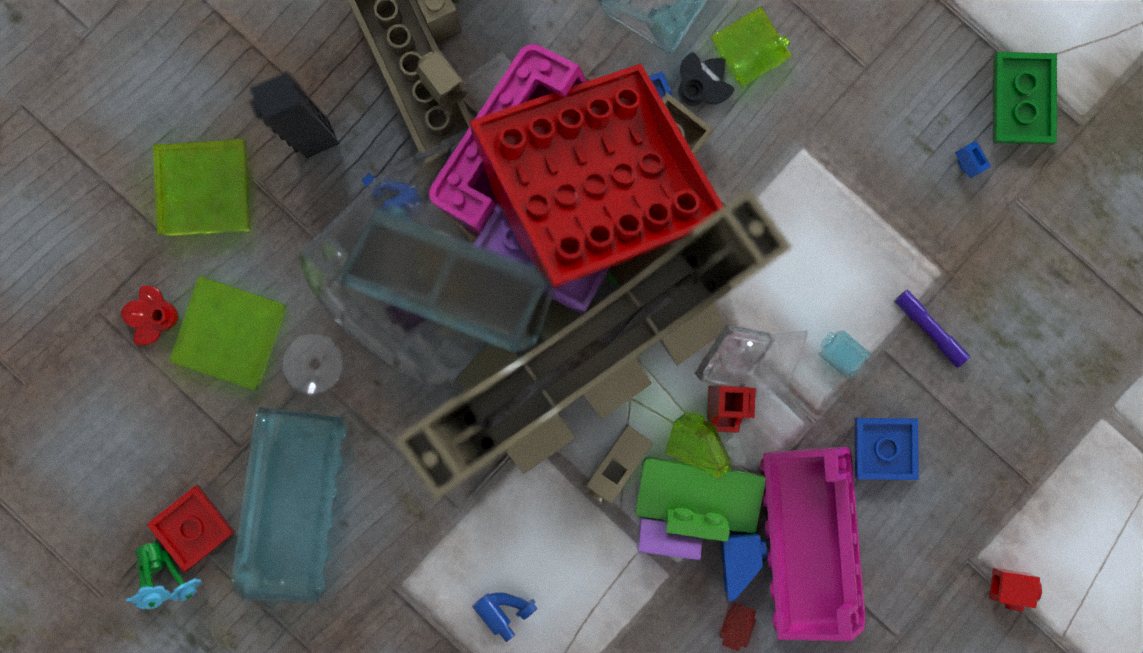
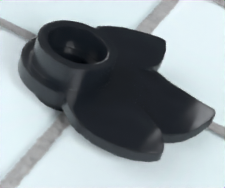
M691 52L680 65L682 81L678 88V95L682 102L690 106H696L702 102L716 105L726 101L735 89L730 84L722 81L725 72V59L712 58L701 63L695 53ZM695 87L698 90V94L691 96L687 89Z

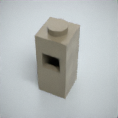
M416 0L436 44L462 32L456 9L451 0Z
M626 425L587 481L586 486L590 488L587 494L601 504L605 500L612 504L653 445V442L629 425Z

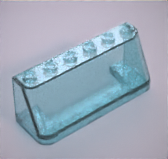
M258 407L254 421L232 577L233 589L243 599L318 602L319 593H323L325 587V577L322 575L323 564L328 561L329 546L326 544L327 535L333 528V515L330 514L332 502L336 501L338 493L335 477L336 471L340 470L342 464V455L339 453L340 441H343L346 435V424L343 423V417Z

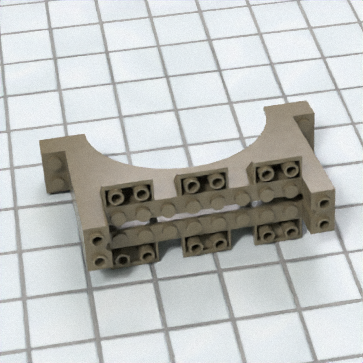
M749 189L692 229L674 247L671 244H667L610 266L608 270L621 288L599 304L592 299L583 315L556 300L530 317V320L545 342L523 357H518L503 336L457 368L453 373L465 393L448 401L397 437L395 442L435 499L441 497L504 451L509 454L525 474L575 439V436L559 415V411L584 395L602 420L652 384L636 359L638 355L660 341L677 366L728 330L714 302L792 247ZM688 257L696 259L697 264L695 267H690L686 261ZM690 277L693 279L694 285L650 317H647L643 322L547 390L542 391L541 394L493 428L486 426L485 420L487 416L682 278ZM706 281L713 283L714 290L712 292H708L704 286ZM469 412L473 413L476 417L473 424H468L465 421V415ZM485 437L493 440L492 448L486 449L483 447L482 440Z

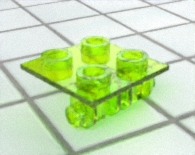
M762 6L710 37L741 87L792 57L787 48L790 46L789 39L785 35L780 37Z

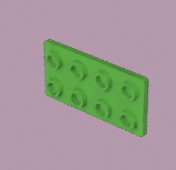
M646 457L643 463L636 515L665 520L666 533L728 542L730 530L752 534L756 532L766 478L761 474Z

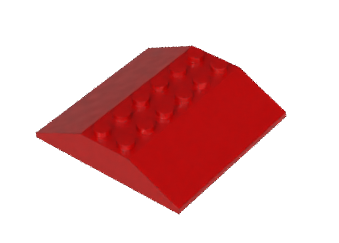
M642 64L572 86L565 97L554 92L469 122L493 193L521 248L553 288L683 239L692 229L724 207Z

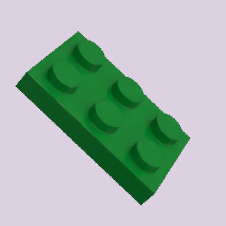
M996 52L993 55V143L1042 145L1057 143V53Z

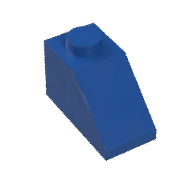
M756 532L753 534H730L728 542L720 541L724 590L728 601H735L763 567L762 558H767L765 540H760V535Z

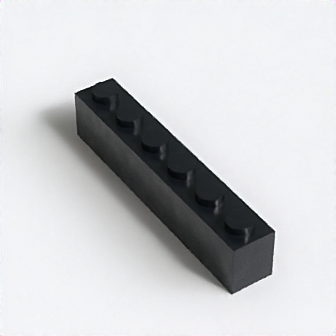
M288 71L250 88L254 97L250 101V105L258 120L262 119L266 127L270 126L274 134L278 133L281 140H285L289 147L292 146L296 153L300 152L306 158H309L339 144L328 117Z

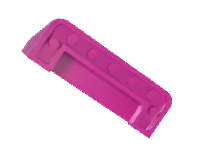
M527 45L518 52L476 118L554 92L565 97L572 86L587 82L578 64L539 45ZM469 127L432 184L429 195L431 201L442 212L475 238H478L498 201L493 193L475 139Z
M833 447L763 453L760 471L761 475H764L766 478L763 504L768 510L765 533L767 538H770L771 548L768 552L767 560L768 566L772 569L773 573L770 595L772 599H775V612L773 613L772 623L774 630H777L778 640L852 641L864 631L865 605L851 450L849 447Z

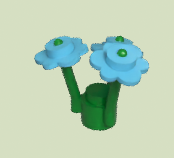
M159 543L145 544L136 549L140 589L138 594L131 598H126V602L135 603V608L154 609L162 605V601L168 599L172 601L178 599L185 601L196 594V587L202 583L201 579L195 578L185 583L172 562L170 554L167 550L162 551ZM164 563L178 584V587L171 594L170 591L164 590L163 586H155L153 588L151 574L161 571L163 569L162 564Z

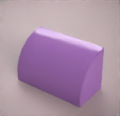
M640 517L637 540L638 552L700 560L702 538L666 533L665 520Z

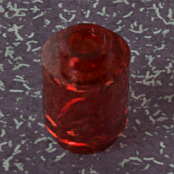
M733 602L732 608L727 610L718 637L724 639L722 645L736 651H740L741 646L747 648L757 621L755 619L757 611Z

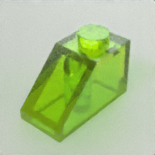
M688 412L674 421L665 450L666 454L719 479L731 469V459L714 424L705 421V418L700 414Z

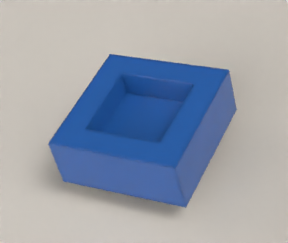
M977 141L955 152L958 157L959 167L968 174L969 178L991 167Z

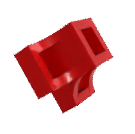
M708 386L707 431L739 433L740 425L744 418H755L756 388Z

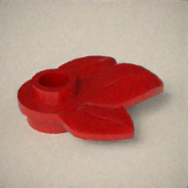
M141 286L139 300L127 303L121 310V317L127 325L135 327L133 343L136 345H149L159 339L162 331H167L176 324L178 312L171 303L164 301L159 289L153 286Z

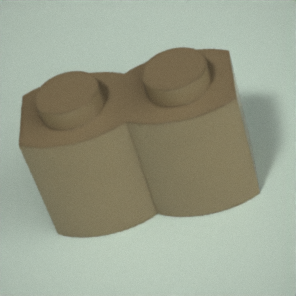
M428 52L419 59L416 73L420 77L422 84L444 111L449 110L465 98L467 90L464 87L465 83L441 52H435L434 54L433 52Z

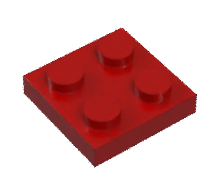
M199 485L191 488L146 524L183 572L190 570L236 533Z

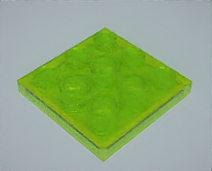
M244 139L153 145L157 235L168 236L251 230L247 147Z
M199 276L169 362L252 390H258L287 305Z

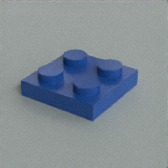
M855 418V479L919 480L918 418Z

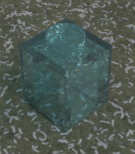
M844 330L837 331L836 333L831 331L820 343V346L823 348L818 353L819 356L845 378L852 377L871 355L868 350Z

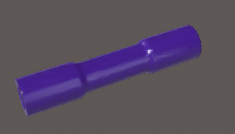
M908 289L894 300L902 311L912 321L916 322L935 342L938 349L956 368L963 365L970 358V355L952 336L942 329Z

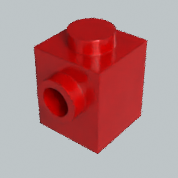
M993 568L990 599L1004 603L1006 609L1024 612L1025 607L1036 608L1037 601L1042 596L1040 577L1025 572Z

